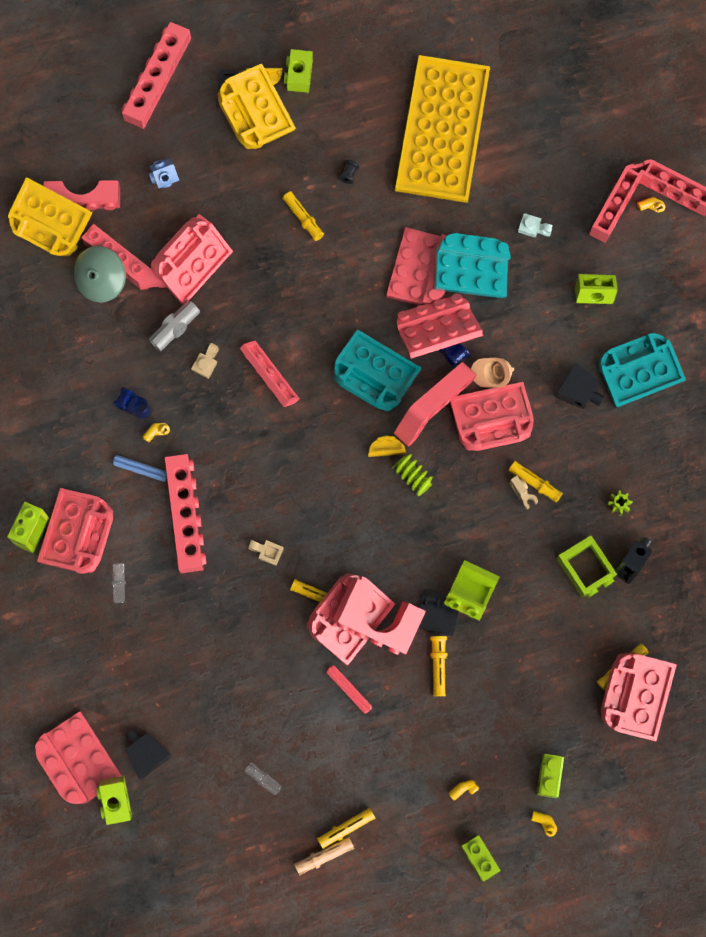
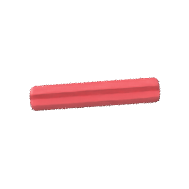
M334 665L326 671L364 714L372 709V705Z

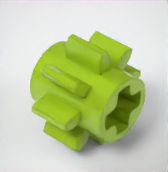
M618 491L617 496L611 494L610 498L613 501L607 504L612 507L611 513L618 512L619 516H621L623 510L626 512L630 511L627 505H631L633 501L628 500V493L624 495L621 494V491ZM618 500H620V503H624L622 507H620L619 503H616Z

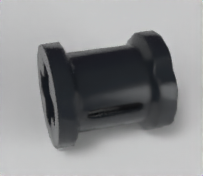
M344 160V168L338 175V178L344 183L353 184V177L360 166L352 160Z

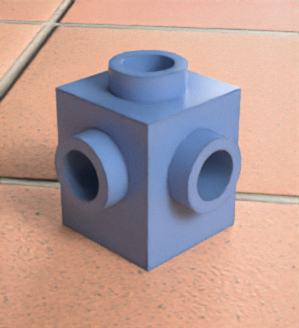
M170 158L155 161L153 165L149 166L151 169L149 176L152 184L156 183L158 188H167L172 183L179 181L174 164Z

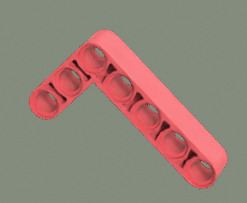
M465 363L459 364L409 408L394 435L409 447L418 438L429 419L470 385L477 374Z

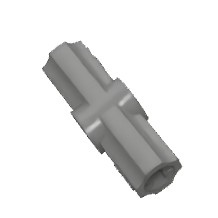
M188 300L175 314L171 313L166 317L162 326L149 338V341L157 350L162 351L174 338L180 337L185 332L187 325L200 313V310L194 303Z

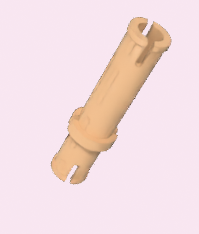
M347 837L320 852L311 853L309 857L294 863L300 876L315 867L316 869L319 868L320 865L347 851L353 850L354 847L350 838Z

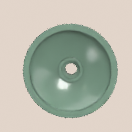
M93 246L87 248L78 256L74 266V280L78 290L84 297L93 302L102 303L113 300L122 291L126 272L124 264L116 252L104 246Z

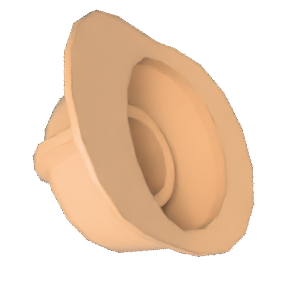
M482 358L473 363L471 370L477 374L474 379L477 385L484 388L504 387L509 383L514 368L511 367L507 360L502 358Z

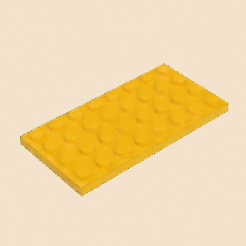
M419 55L395 191L468 203L490 66Z

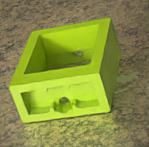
M24 502L7 537L17 547L34 553L50 518L43 509Z
M592 536L587 537L557 557V561L582 598L586 595L588 597L593 596L598 592L597 588L602 585L604 587L609 586L614 582L613 578L617 575ZM590 547L608 575L586 588L568 560Z

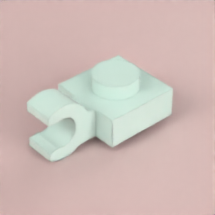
M524 213L518 233L535 238L537 233L550 237L552 225L547 223L540 224L542 218Z

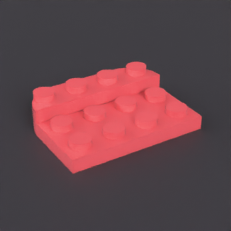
M193 217L162 248L152 261L151 267L154 270L155 276L184 305L233 251L212 224Z
M405 227L386 294L387 298L417 306L433 303L444 298L445 291L434 290L436 247L446 235L438 236Z
M454 294L452 297L439 299L433 303L419 305L398 313L397 326L399 336L411 359L483 336L482 329L470 309L469 302L462 298L461 294Z
M523 382L459 395L450 401L458 438L466 450L479 451L517 443L529 438L531 435L534 418Z
M60 488L37 562L75 571L79 574L95 571L101 560L113 522V509L97 496Z
M350 573L337 580L312 612L307 622V628L311 636L346 665H349L369 639L367 636L365 639L354 635L355 630L350 628L348 631L337 627L338 623L333 621L352 577L375 587L365 609V619L371 629L376 630L395 605L391 599L367 578Z
M633 652L619 654L612 665L601 706V720L608 727L618 732L657 741L677 664Z
M81 711L50 732L44 733L35 745L36 757L60 796L69 803L84 804L97 796L96 788L99 787L100 780L122 776Z

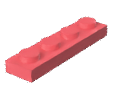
M252 341L242 345L240 350L265 381L268 388L277 397L278 401L284 407L295 404L300 398L258 343Z

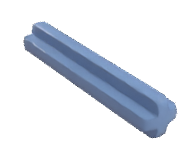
M119 455L114 457V466L163 482L167 480V471Z

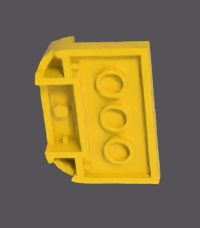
M262 64L228 78L218 92V102L237 139L246 149L261 148L264 144L296 129Z
M26 177L12 205L8 218H10V226L15 235L50 252V254L70 256L78 248L77 243L93 212Z

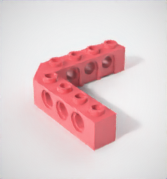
M652 159L636 165H627L592 226L589 235L604 243L607 242L639 183L704 217L706 215V187Z
M200 214L197 215V217H196L197 219H202V220H204V221L210 223L207 219H205V218H204L203 216H201ZM93 224L81 237L87 248L104 246L116 252L124 264L126 279L140 290L151 287H166L155 276L152 267L149 268L96 225Z

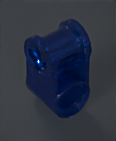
M461 343L438 350L454 368L465 358L471 356L470 352Z
M124 387L121 388V394L118 399L113 402V405L118 409L140 419L147 418L151 413V408L145 398ZM145 405L144 410L137 411L138 406Z

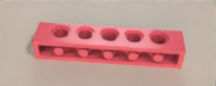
M172 22L163 29L160 42L155 44L152 57L148 58L144 72H141L138 77V84L135 88H132L129 96L130 99L127 103H124L121 110L124 121L142 129L145 128L191 40L189 29ZM162 58H167L165 61H160ZM154 73H159L158 76H152ZM146 88H151L148 92L144 91ZM139 103L143 104L141 107H136Z
M188 454L165 457L180 573L204 570L203 565L206 564L205 553H201V546L204 545L203 534H199L198 527L202 525L200 515L196 514V508H199L198 496L194 497L193 491L197 489L196 479L192 478L191 471H194L193 459L189 460ZM179 473H186V477L183 480L176 478ZM180 492H189L186 498H179ZM185 509L191 511L188 517H182L181 513ZM192 528L194 532L191 536H185L183 534L184 530ZM195 547L196 552L193 555H187V548Z

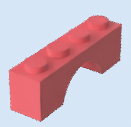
M118 180L99 181L93 191L83 195L71 193L66 189L62 181H44V187L90 211L103 208L105 210L120 208V185Z

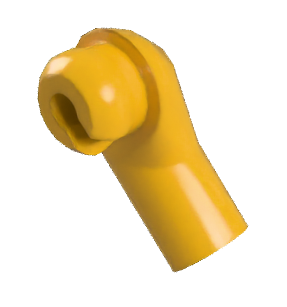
M655 197L637 202L639 211L649 208L659 213L665 210L664 202Z
M153 423L142 438L149 443L156 435L168 434L170 427L166 423Z
M474 780L464 781L455 786L449 792V795L453 800H456L466 790L470 794H474L479 787L475 784Z
M533 811L531 821L541 823L547 836H554L557 832V826L550 815Z

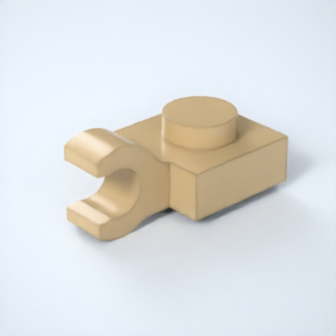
M211 343L206 355L200 353L191 368L192 371L209 379L217 365L214 357L219 350L218 346Z
M516 476L510 480L509 485L519 500L521 499L525 509H529L527 500H532L535 505L538 503L536 496L527 493L526 489H528V486L523 479H519Z
M251 540L248 549L260 553L258 559L277 566L284 547L267 540L264 545Z

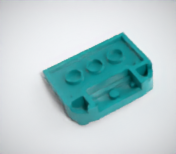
M459 233L446 236L436 247L434 290L506 298L508 260L511 259L508 244L495 238Z
M357 329L336 359L333 378L341 387L372 406L384 411H390L400 404L401 399L420 373L421 367Z
M655 333L647 334L606 351L598 361L599 374L601 373L615 408L686 381L669 339Z

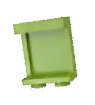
M464 560L444 604L480 621L500 576Z

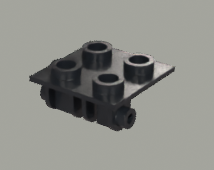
M424 590L420 609L426 612L418 628L449 636L454 635L459 611L444 604L448 595Z

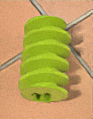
M412 454L401 458L392 469L397 468V474L403 473L401 479H407V485L413 484L411 490H418L417 496H420L433 484L431 483L433 476L426 478L425 476L428 471L421 472L422 465L416 467L417 459L410 461Z

